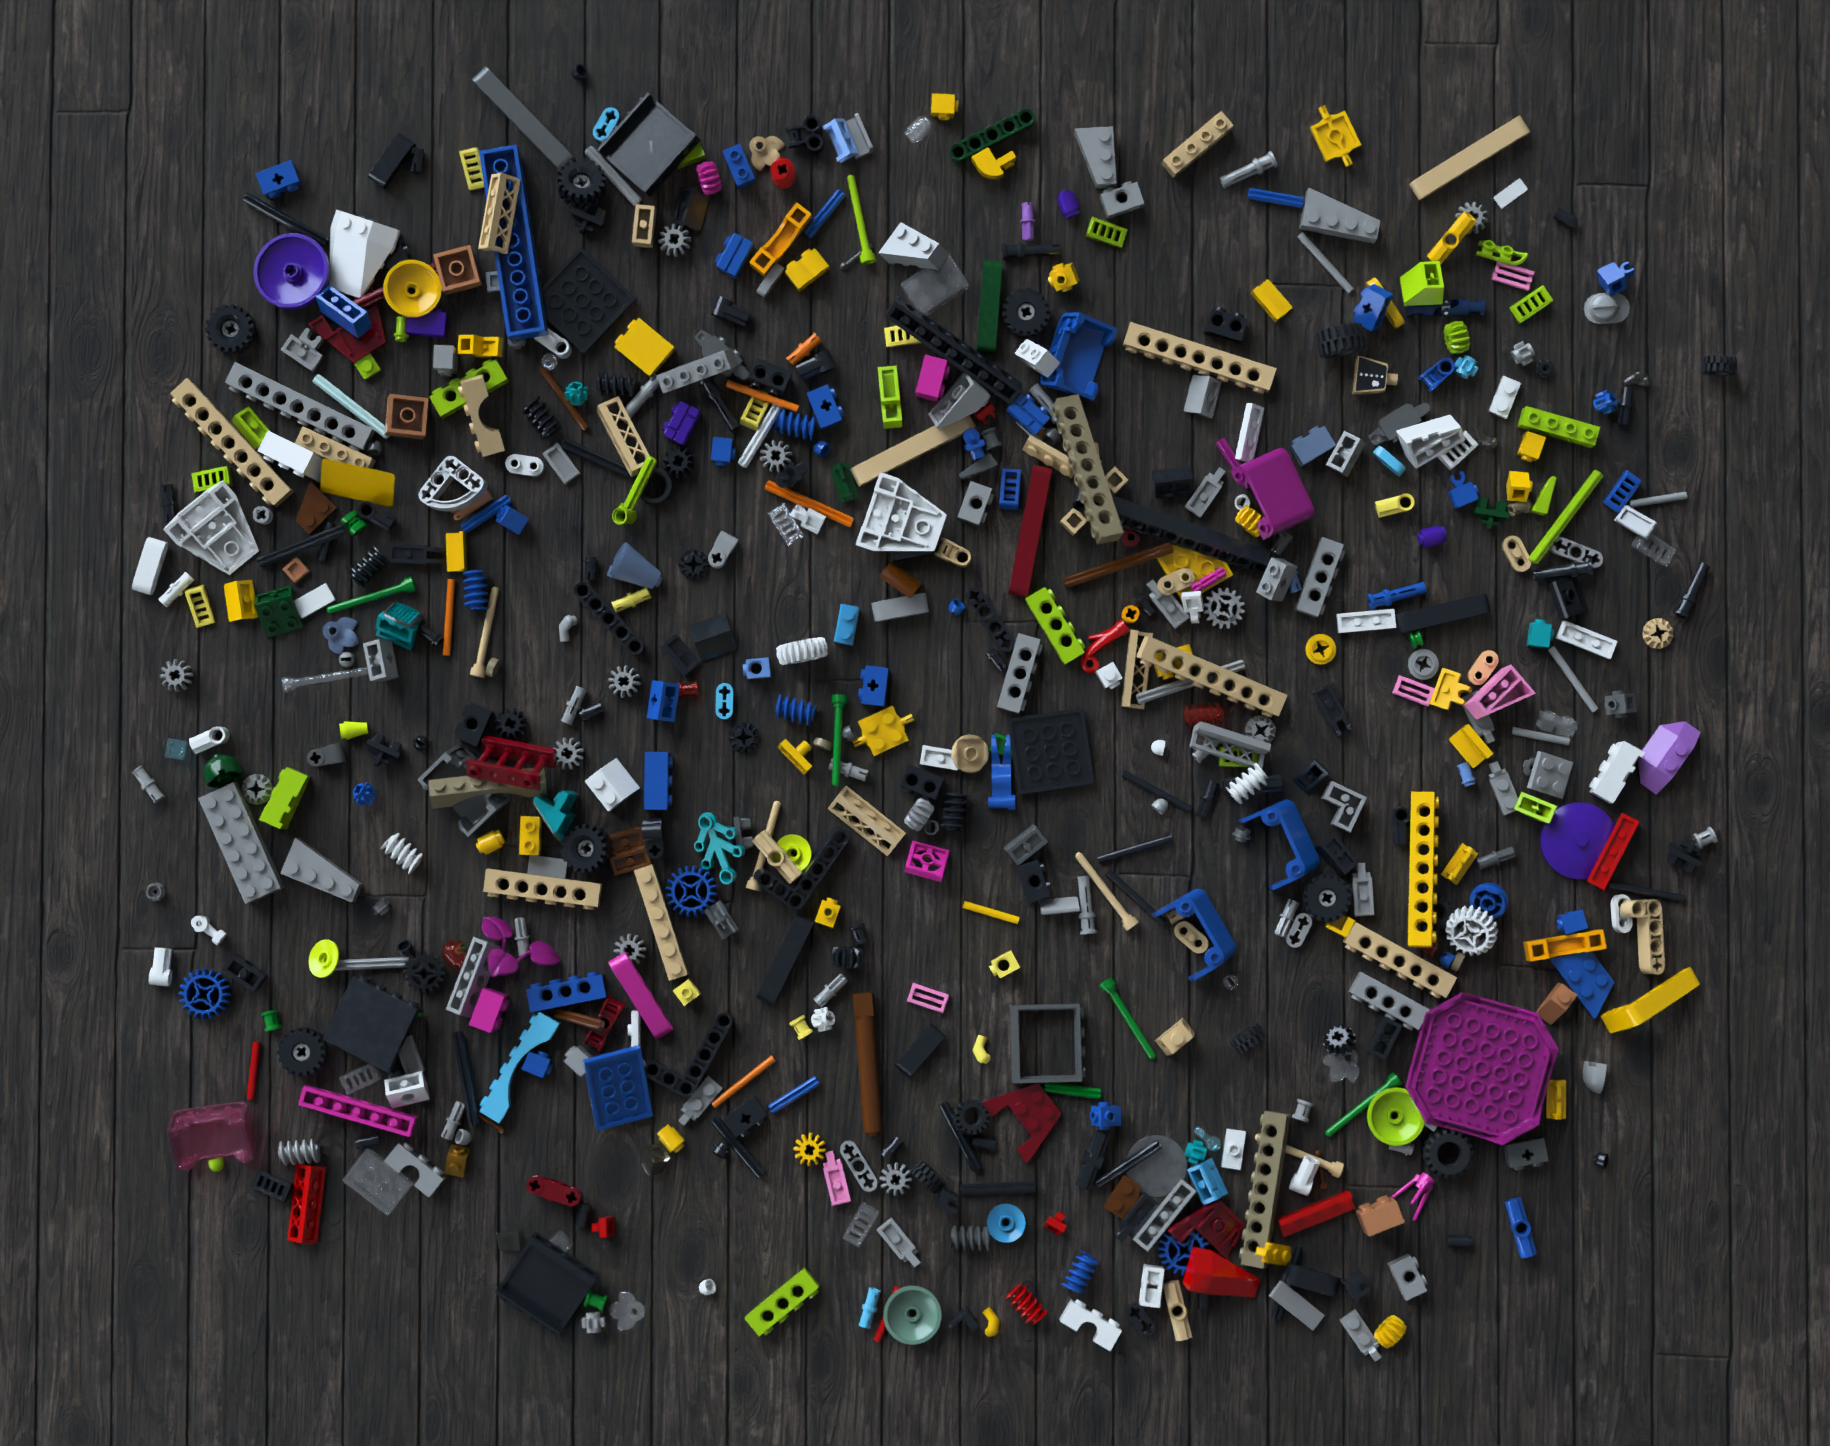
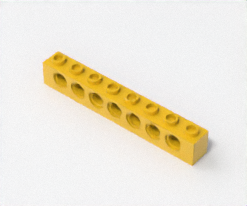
M1411 792L1409 947L1433 948V943H1436V931H1433V924L1437 923V912H1433V904H1437V893H1434V885L1438 883V874L1434 873V866H1438V854H1435V847H1438V835H1435V828L1439 827V816H1435V809H1439V797H1436L1435 792ZM1424 807L1430 809V814L1427 817L1420 815V810ZM1424 826L1430 828V833L1426 836L1419 834L1420 829ZM1428 846L1430 848L1429 853L1421 855L1419 853L1420 847ZM1421 865L1429 866L1428 873L1420 874L1419 867ZM1421 884L1429 886V890L1424 894L1418 892V887ZM1419 904H1428V910L1425 913H1420L1418 911ZM1419 923H1427L1428 929L1425 932H1419L1417 929Z

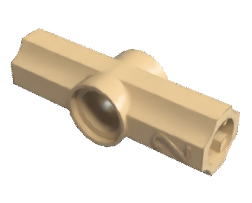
M763 830L752 840L765 855L769 864L774 866L789 884L801 876L803 872L790 859L786 850L781 848L766 830ZM775 852L780 853V855H781V861H780V862L775 861V859H774V853H775Z
M1179 1280L1163 1283V1290L1176 1341L1192 1338ZM1181 1306L1182 1313L1174 1315L1172 1313L1173 1308Z

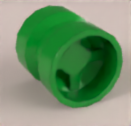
M356 510L349 512L340 521L349 528V533L352 536L359 534L368 525L359 518V513Z

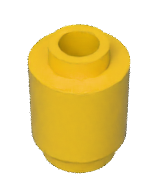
M498 829L477 838L478 843L475 845L480 854L488 855L501 848L502 844L506 842Z
M669 1124L657 1133L660 1137V1142L670 1153L673 1151L677 1153L684 1147V1138Z

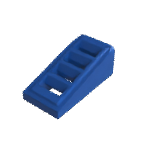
M1002 468L999 509L1018 510L1021 481L1020 469ZM1006 476H1014L1017 477V480L1005 478ZM1005 484H1014L1016 487L1005 486ZM1004 492H1015V495L1004 494Z
M1624 471L1603 501V504L1619 514L1642 480L1631 472ZM1627 478L1634 483L1633 486L1624 480ZM1620 485H1623L1624 487L1629 489V492H1626L1625 490L1620 488ZM1617 491L1625 496L1624 499L1616 495L1615 492ZM1611 498H1614L1615 500H1617L1618 502H1620V505L1618 506L1617 504H1615L1614 502H1612L1610 499H1611Z

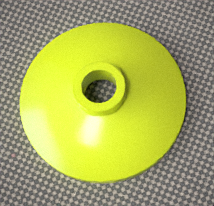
M790 834L782 837L777 842L781 848L786 850L790 859L801 871L808 866L812 857V851L806 839L799 835ZM793 849L797 851L796 857L791 854ZM775 852L774 859L777 862L781 861V855Z
M325 939L316 943L309 955V968L314 976L324 978L332 974L336 969L339 961L337 945L333 941Z

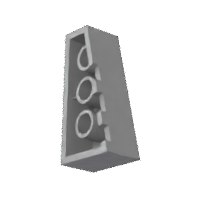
M1308 188L1299 229L1375 243L1380 220Z
M300 838L294 839L280 873L349 902H356L363 885Z

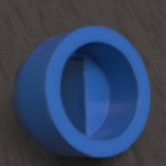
M818 441L814 444L813 450L816 455L823 458L828 454L830 445L824 441Z
M953 599L949 604V612H954V616L960 615L965 610V605L957 599Z
M1443 952L1439 957L1440 964L1448 969L1455 955Z

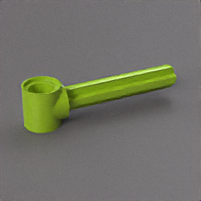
M647 456L625 503H621L618 508L614 509L612 518L616 524H632L637 518L635 506L657 463L654 457Z

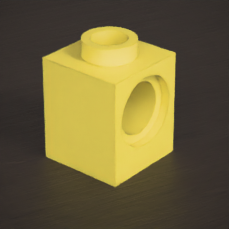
M1011 950L991 960L992 965L989 966L994 977L998 975L999 978L1020 968ZM1001 960L1009 962V968L1005 971L998 968V963Z
M690 978L673 990L684 1006L701 994Z

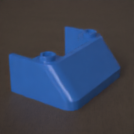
M1288 799L1281 800L1238 820L1239 823H1244L1260 816L1263 823L1267 826H1275L1281 823L1296 859L1291 860L1286 865L1285 871L1288 878L1268 886L1270 890H1275L1295 881L1319 867V856L1293 801Z
M1194 889L1152 913L1153 917H1158L1173 907L1178 915L1182 917H1188L1195 913L1214 946L1207 950L1204 955L1207 966L1189 976V981H1195L1214 970L1236 953L1235 942L1208 895L1202 889Z

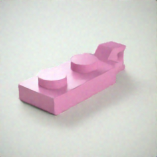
M833 1150L827 1151L825 1153L827 1162L823 1163V1170L832 1206L851 1202L843 1165L840 1159L835 1160Z

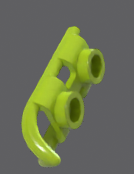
M1479 240L1478 245L1482 246V250L1476 253L1478 256L1511 266L1523 263L1528 257V253L1513 251V248L1510 246H1497L1491 240ZM1493 252L1500 254V257L1492 256ZM1512 256L1523 257L1518 261H1511Z

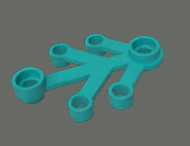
M703 813L698 820L701 831L698 840L694 843V848L697 852L706 850L707 843L705 840L707 835L710 837V843L705 858L701 861V866L705 870L713 868V857L716 852L722 868L719 874L720 881L723 884L733 883L736 880L737 874L735 870L730 868L723 849L732 853L734 857L743 856L745 849L742 845L735 846L719 838L716 831L725 834L727 839L736 838L738 831L735 827L728 828L718 823L712 813Z

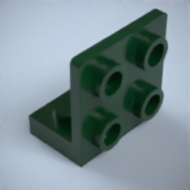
M292 585L255 595L254 606L267 638L303 628L302 620L294 602Z

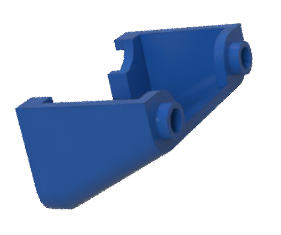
M1080 312L1064 313L1058 322L1049 350L1060 364L1049 378L1041 374L1040 383L1046 387L1070 395L1079 394L1080 398L1094 401L1098 395L1099 388L1093 380L1104 346H1109L1115 342L1118 328Z

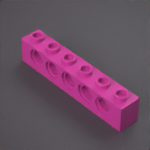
M311 1085L303 1086L298 1103L300 1106L407 1137L413 1135L418 1116Z

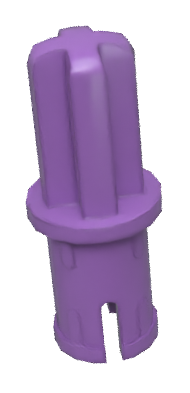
M1028 202L1021 204L1022 220H1020V223L1022 224L1023 241H1033V224L1035 223L1033 219L1034 203L1030 202L1028 205Z

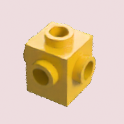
M1073 262L1067 265L1060 263L1053 266V270H1051L1048 277L1050 286L1052 288L1055 287L1056 291L1061 290L1062 292L1072 289V285L1079 282Z

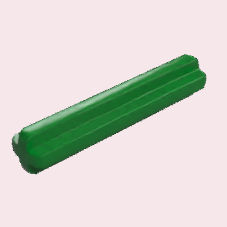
M1046 1082L1044 1090L1050 1093L1093 1099L1101 1098V1089L1056 1082Z

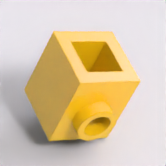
M932 93L931 117H939L938 119L940 120L954 118V112H958V101L955 100V95Z
M1509 472L1506 484L1508 501L1527 502L1529 492L1532 491L1533 482L1529 480V473Z
M828 897L827 900H822L815 922L833 928L841 907L837 905L838 901Z

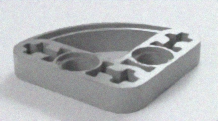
M448 456L423 485L418 496L424 504L435 510L456 511L476 502L486 492L488 485L482 477L456 457ZM451 463L458 467L456 471L449 466ZM468 471L469 476L465 480H461V474ZM444 476L443 483L436 485L437 478ZM454 478L470 490L467 494L455 500H438ZM473 480L480 484L479 488L472 484ZM427 493L431 495L430 498L426 497Z

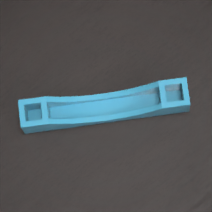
M542 1011L538 1014H533L529 1021L532 1025L528 1031L526 1029L523 1031L519 1038L521 1040L518 1047L514 1046L509 1054L512 1057L508 1064L504 1063L499 1071L502 1074L499 1080L495 1079L489 1088L492 1090L488 1097L484 1096L479 1104L482 1107L479 1112L498 1123L502 1122L511 1107V1082L519 1062L532 1048L551 1040L561 1022Z

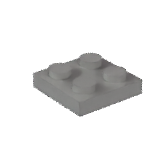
M1537 751L1527 788L1563 799L1573 762Z

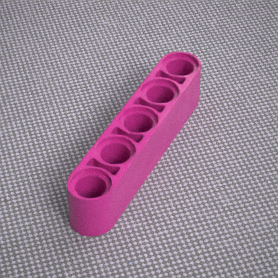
M624 952L609 961L610 967L655 1039L657 1040L673 1031L669 1020L627 953Z

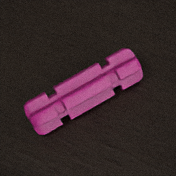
M1220 567L1214 573L1211 572L1200 579L1199 582L1193 583L1191 585L1192 591H1202V588L1205 589L1217 582L1218 579H1222L1226 576L1225 570Z

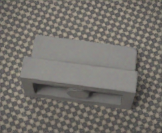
M858 113L854 114V118L845 121L859 152L855 155L856 160L873 153V146Z
M1193 375L1184 412L1213 418L1221 381L1210 376Z

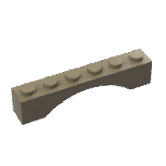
M527 768V769H522V770H526V771H531V772H532V770H533L534 768ZM544 768L540 772V791L467 776L428 780L431 809L451 807L465 799L492 793H511L525 797L547 795Z

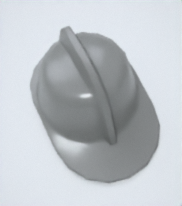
M1607 293L1594 294L1587 299L1584 305L1585 316L1589 321L1597 324L1621 322L1627 318L1630 311L1629 301L1620 293L1609 296Z

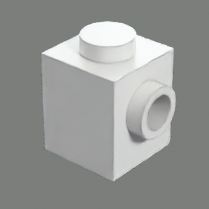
M1114 662L1095 672L1104 689L1107 687L1113 689L1120 685L1119 680L1122 679V676Z

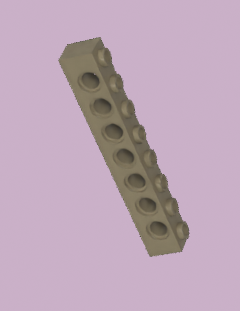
M1079 394L1057 398L1052 406V413L1058 422V432L1062 434L1064 440L1063 447L1069 456V466L1075 474L1074 481L1080 490V500L1086 508L1085 515L1091 524L1092 537L1096 539L1097 545L1118 541L1124 532ZM1089 485H1093L1095 489L1090 488ZM1094 502H1098L1101 506L1095 505ZM1099 519L1104 520L1106 524L1102 523Z
M1268 1110L1264 1111L1260 1118L1262 1130L1257 1137L1259 1149L1254 1156L1256 1169L1251 1175L1253 1188L1249 1191L1248 1195L1250 1208L1247 1209L1245 1214L1247 1227L1246 1229L1244 1228L1242 1233L1244 1246L1240 1249L1239 1253L1242 1265L1262 1269L1268 1267V1263L1262 1262V1256L1256 1255V1251L1251 1248V1244L1253 1241H1256L1259 1247L1265 1248L1266 1242L1271 1243L1291 1114ZM1271 1126H1274L1277 1129V1134L1275 1137H1272L1269 1134V1129ZM1268 1145H1271L1274 1148V1153L1272 1156H1269L1266 1153V1148ZM1265 1164L1269 1165L1271 1168V1173L1269 1175H1266L1263 1172V1167ZM1263 1183L1268 1187L1266 1194L1260 1191V1186ZM1259 1203L1264 1204V1213H1260L1257 1210ZM1256 1222L1262 1225L1261 1232H1257L1254 1229Z

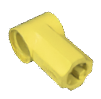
M1402 494L1376 501L1375 506L1378 517L1381 518L1409 511L1414 506V498L1410 494ZM1401 498L1409 499L1410 506L1408 508L1401 506Z

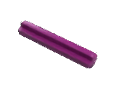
M1225 438L1216 442L1217 447L1232 469L1242 465L1239 460L1235 459L1236 454ZM1249 483L1244 484L1243 487L1245 489H1249L1250 485Z

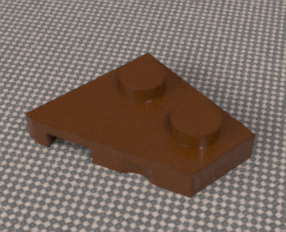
M310 482L296 521L311 535L338 508Z
M1123 1174L1103 1207L1123 1219L1139 1199L1140 1184Z

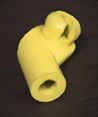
M978 1035L973 1053L978 1062L987 1064L991 1059L984 1049L987 1037Z

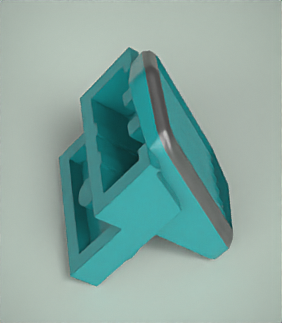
M394 602L378 615L375 627L377 629L376 636L385 640H392V643L411 651L415 643L418 625L423 615L410 606Z
M572 790L559 792L554 802L544 796H535L533 799L535 808L552 834L560 842L563 840L565 831L568 830L576 814L570 812V809L579 794Z

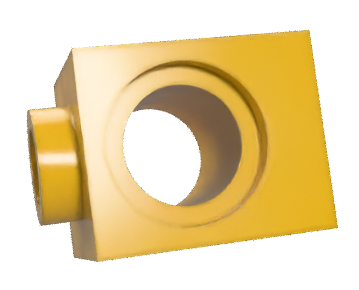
M1527 431L1524 433L1517 455L1522 456V460L1532 463V460H1538L1546 437Z

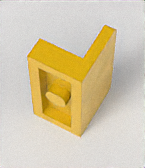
M1269 279L1251 292L1253 298L1275 323L1292 309L1290 303Z
M459 531V533H446L447 572L467 571L466 533L463 531Z
M241 580L224 584L229 622L258 618L254 606L253 580Z
M1469 724L1463 726L1449 738L1451 744L1469 762L1472 768H1475L1484 759L1489 758L1493 754Z

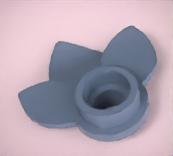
M343 617L337 622L331 621L324 625L322 632L324 637L328 639V646L331 651L341 654L344 646L353 647L359 644L358 637L352 631L357 625L356 620ZM331 627H334L336 629V633L334 635H331L329 633V629Z

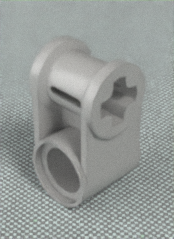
M721 531L708 556L710 566L715 569L722 568L735 549L739 539ZM720 555L721 562L717 561L715 564L712 557Z

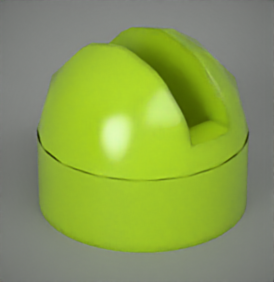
M218 1157L208 1160L210 1169L214 1172L221 1171L224 1167V1158Z

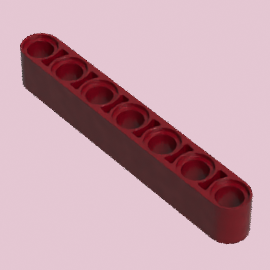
M1033 465L1008 594L1021 597L1028 596L1052 468Z

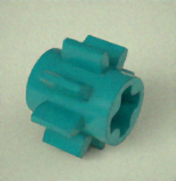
M572 382L566 387L565 399L566 401L570 400L572 405L579 406L584 404L585 400H588V387H583L582 383Z
M1194 1140L1193 1144L1188 1142L1184 1156L1189 1157L1188 1162L1198 1164V1160L1204 1161L1207 1148L1203 1147V1142Z

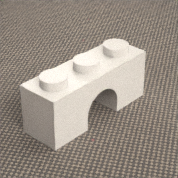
M1071 1299L1059 1319L1060 1322L1075 1331L1084 1322L1094 1323L1097 1331L1093 1341L1111 1351L1122 1332L1121 1328H1119L1120 1324L1113 1319L1107 1321L1102 1318L1103 1314L1096 1309L1091 1311L1085 1308L1087 1304L1081 1300L1076 1299L1074 1301Z

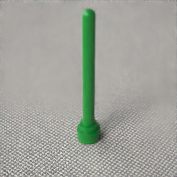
M411 576L401 581V584L327 607V612L332 614L402 591L411 593L417 591L416 584Z
M840 694L832 695V704L835 708L832 785L834 787L840 784L843 708L847 704V696Z
M1112 977L1106 979L1099 984V987L1103 992L1105 991L1106 994L1110 995L1149 1059L1154 1060L1156 1054L1115 990L1116 983Z
M1392 1072L1387 1076L1388 1079L1385 1080L1386 1083L1328 1128L1325 1131V1135L1331 1137L1369 1107L1370 1102L1379 1092L1387 1088L1400 1087L1403 1083Z

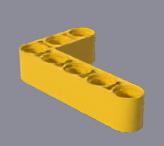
M1688 967L1633 1003L1611 1009L1602 1014L1601 1018L1609 1033L1635 1027L1699 986L1700 982L1692 968Z

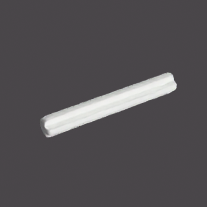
M774 404L771 406L740 457L739 465L744 468L748 467L777 419L778 414L783 409L782 407Z

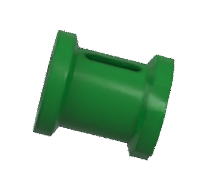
M278 1009L261 1013L265 1021V1032L282 1028L277 1017Z
M589 1290L584 1306H590L602 1312L608 1296H601Z

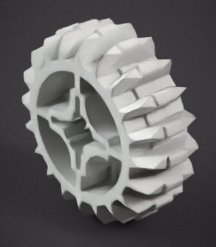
M822 637L790 642L776 648L777 659L781 665L806 662L828 655V646L825 638Z
M1473 905L1469 909L1466 906L1462 907L1461 910L1457 908L1454 913L1450 914V919L1446 922L1445 932L1448 933L1446 937L1451 940L1450 946L1456 945V951L1462 949L1463 954L1467 951L1470 956L1474 952L1479 956L1481 952L1486 953L1489 948L1491 949L1494 942H1496L1498 933L1496 928L1497 922H1493V916H1487V910L1481 912L1480 907L1477 910L1474 909ZM1464 921V925L1458 929L1457 924ZM1482 933H1486V937L1482 940H1479V936L1482 935Z

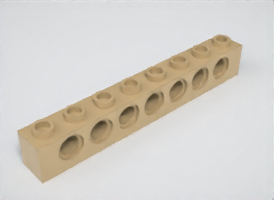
M1133 322L1129 324L1123 347H1126L1125 350L1128 352H1142L1147 358L1155 359L1157 357L1162 359L1163 363L1169 365L1176 363L1181 365L1180 368L1188 371L1195 369L1203 376L1211 374L1217 376L1219 381L1228 382L1229 380L1235 382V385L1241 388L1248 386L1253 388L1254 392L1260 394L1269 392L1276 372L1274 367ZM1141 337L1147 338L1149 345H1140L1139 339ZM1159 343L1166 344L1167 351L1160 352L1157 349V345ZM1183 349L1186 355L1183 358H1179L1176 356L1175 351ZM1201 355L1204 362L1201 364L1196 363L1194 356ZM1215 360L1220 361L1222 368L1214 369L1212 362ZM1232 366L1238 367L1240 374L1233 375L1230 372V368ZM1255 372L1258 375V380L1251 381L1248 374Z
M186 378L170 393L174 397L172 401L179 408L183 407L187 411L185 413L187 418L191 422L196 421L200 425L198 427L199 431L204 436L208 434L213 439L211 441L212 445L217 450L221 448L226 453L224 458L230 464L234 462L238 466L237 472L243 478L247 476L250 479L249 485L256 492L259 490L264 495L262 499L269 506L273 504L275 507H278L294 492L190 379ZM195 397L196 404L192 407H189V399ZM208 411V419L202 421L201 414ZM221 425V433L215 435L214 428ZM230 439H234V447L228 449L227 442ZM247 453V461L241 463L239 460L240 455ZM260 467V475L254 477L252 474L253 469ZM272 481L274 487L272 490L267 491L265 485L267 482Z
M1144 636L1136 656L1141 659L1140 663L1151 667L1154 664L1158 666V671L1166 674L1169 671L1175 673V678L1182 681L1189 679L1193 681L1192 685L1201 689L1206 686L1210 688V693L1218 696L1221 693L1227 695V700L1238 703L1239 700L1245 703L1244 707L1253 711L1255 708L1262 710V715L1270 718L1273 715H1280L1287 695L1149 636ZM1158 651L1163 653V658L1160 661H1157L1155 658V654ZM1178 658L1180 660V666L1175 669L1173 667V661L1174 659ZM1195 665L1198 671L1196 675L1192 676L1190 669ZM1210 673L1215 675V680L1212 683H1209L1207 680ZM1228 680L1232 682L1230 690L1225 689V683ZM1247 687L1249 689V695L1246 698H1244L1242 696V690ZM1265 695L1266 702L1265 704L1261 705L1259 702L1260 696Z

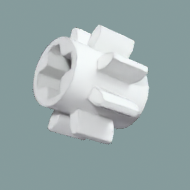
M828 1007L814 1010L815 1014L811 1017L812 1025L818 1028L819 1032L832 1029L831 1025L835 1023L833 1012L828 1011Z

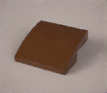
M892 561L879 575L880 578L909 598H912L923 584Z
M641 826L607 836V839L612 841L609 847H613V851H609V855H612L610 862L615 876L652 865L651 859L646 853Z

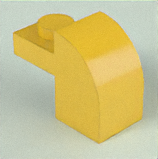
M987 147L972 156L971 161L983 177L995 180L1003 177V168L1007 170L1015 165L1016 156L1012 150L996 160Z
M459 335L457 354L475 358L502 357L503 338Z

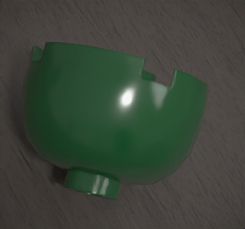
M216 754L205 765L203 775L208 788L220 789L224 787L225 783L230 781L231 783H237L243 778V770L240 763L234 757Z

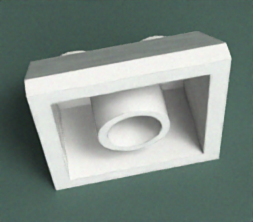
M617 758L585 780V783L608 812L612 811L640 789Z

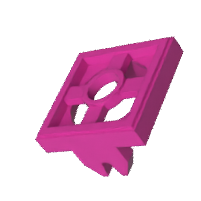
M912 841L904 872L941 882L950 850ZM930 857L932 862H924L922 858ZM913 859L920 861L923 865L922 868L916 867ZM932 865L940 867L936 871L928 870V867Z

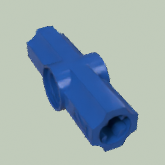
M1521 1197L1504 1201L1511 1224L1510 1228L1514 1234L1520 1258L1534 1256L1537 1252L1531 1234V1226L1528 1223ZM1524 1223V1231L1518 1233L1516 1230L1517 1225Z

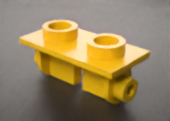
M1462 843L1441 875L1457 885L1478 853L1470 846Z
M1549 1080L1546 1094V1118L1566 1119V1080Z

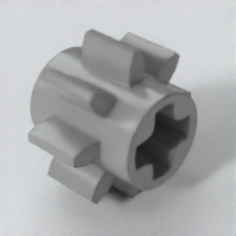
M1522 341L1513 346L1515 350L1511 351V355L1516 364L1522 363L1525 366L1533 361L1531 357L1535 356V353L1529 343L1524 344Z
M587 1312L586 1318H582V1328H587V1333L601 1332V1327L606 1326L605 1316L601 1317L600 1312Z

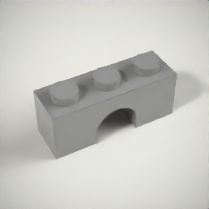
M399 1142L384 1162L398 1173L402 1172L408 1165L415 1166L420 1176L414 1186L428 1198L431 1197L445 1180L444 1172L437 1166L433 1168L424 1155H417L409 1143Z

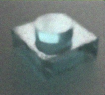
M168 738L165 757L185 760L188 741Z

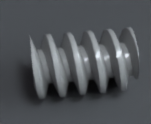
M303 1139L302 1145H299L298 1140H295L294 1146L291 1145L290 1141H287L286 1147L280 1141L278 1148L280 1164L283 1162L285 1166L289 1162L295 1165L297 1160L300 1164H304L305 1160L308 1164L312 1163V1160L318 1163L320 1161L319 1141L315 1144L314 1140L310 1139V1143L307 1145L306 1140Z

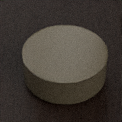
M494 657L490 659L486 668L487 676L493 678L496 676L501 663L499 659Z
M818 737L813 742L815 747L829 752L833 746L831 742Z
M1461 952L1456 954L1450 967L1452 970L1458 971L1465 954Z

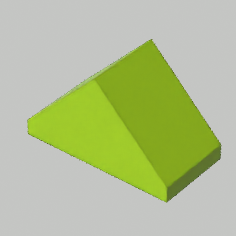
M1521 792L1514 810L1534 820L1550 824L1557 806Z

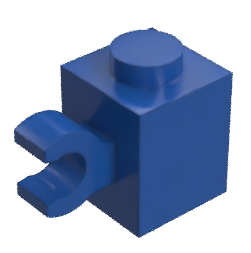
M1612 262L1597 270L1599 284L1609 296L1627 289L1626 278L1632 277L1635 274L1634 268L1629 269V262L1621 264L1620 269Z
M1463 471L1459 472V481L1455 480L1453 475L1449 477L1450 482L1455 488L1447 493L1454 509L1479 499V490L1475 484L1473 485L1472 482H1468L1463 485L1465 480Z

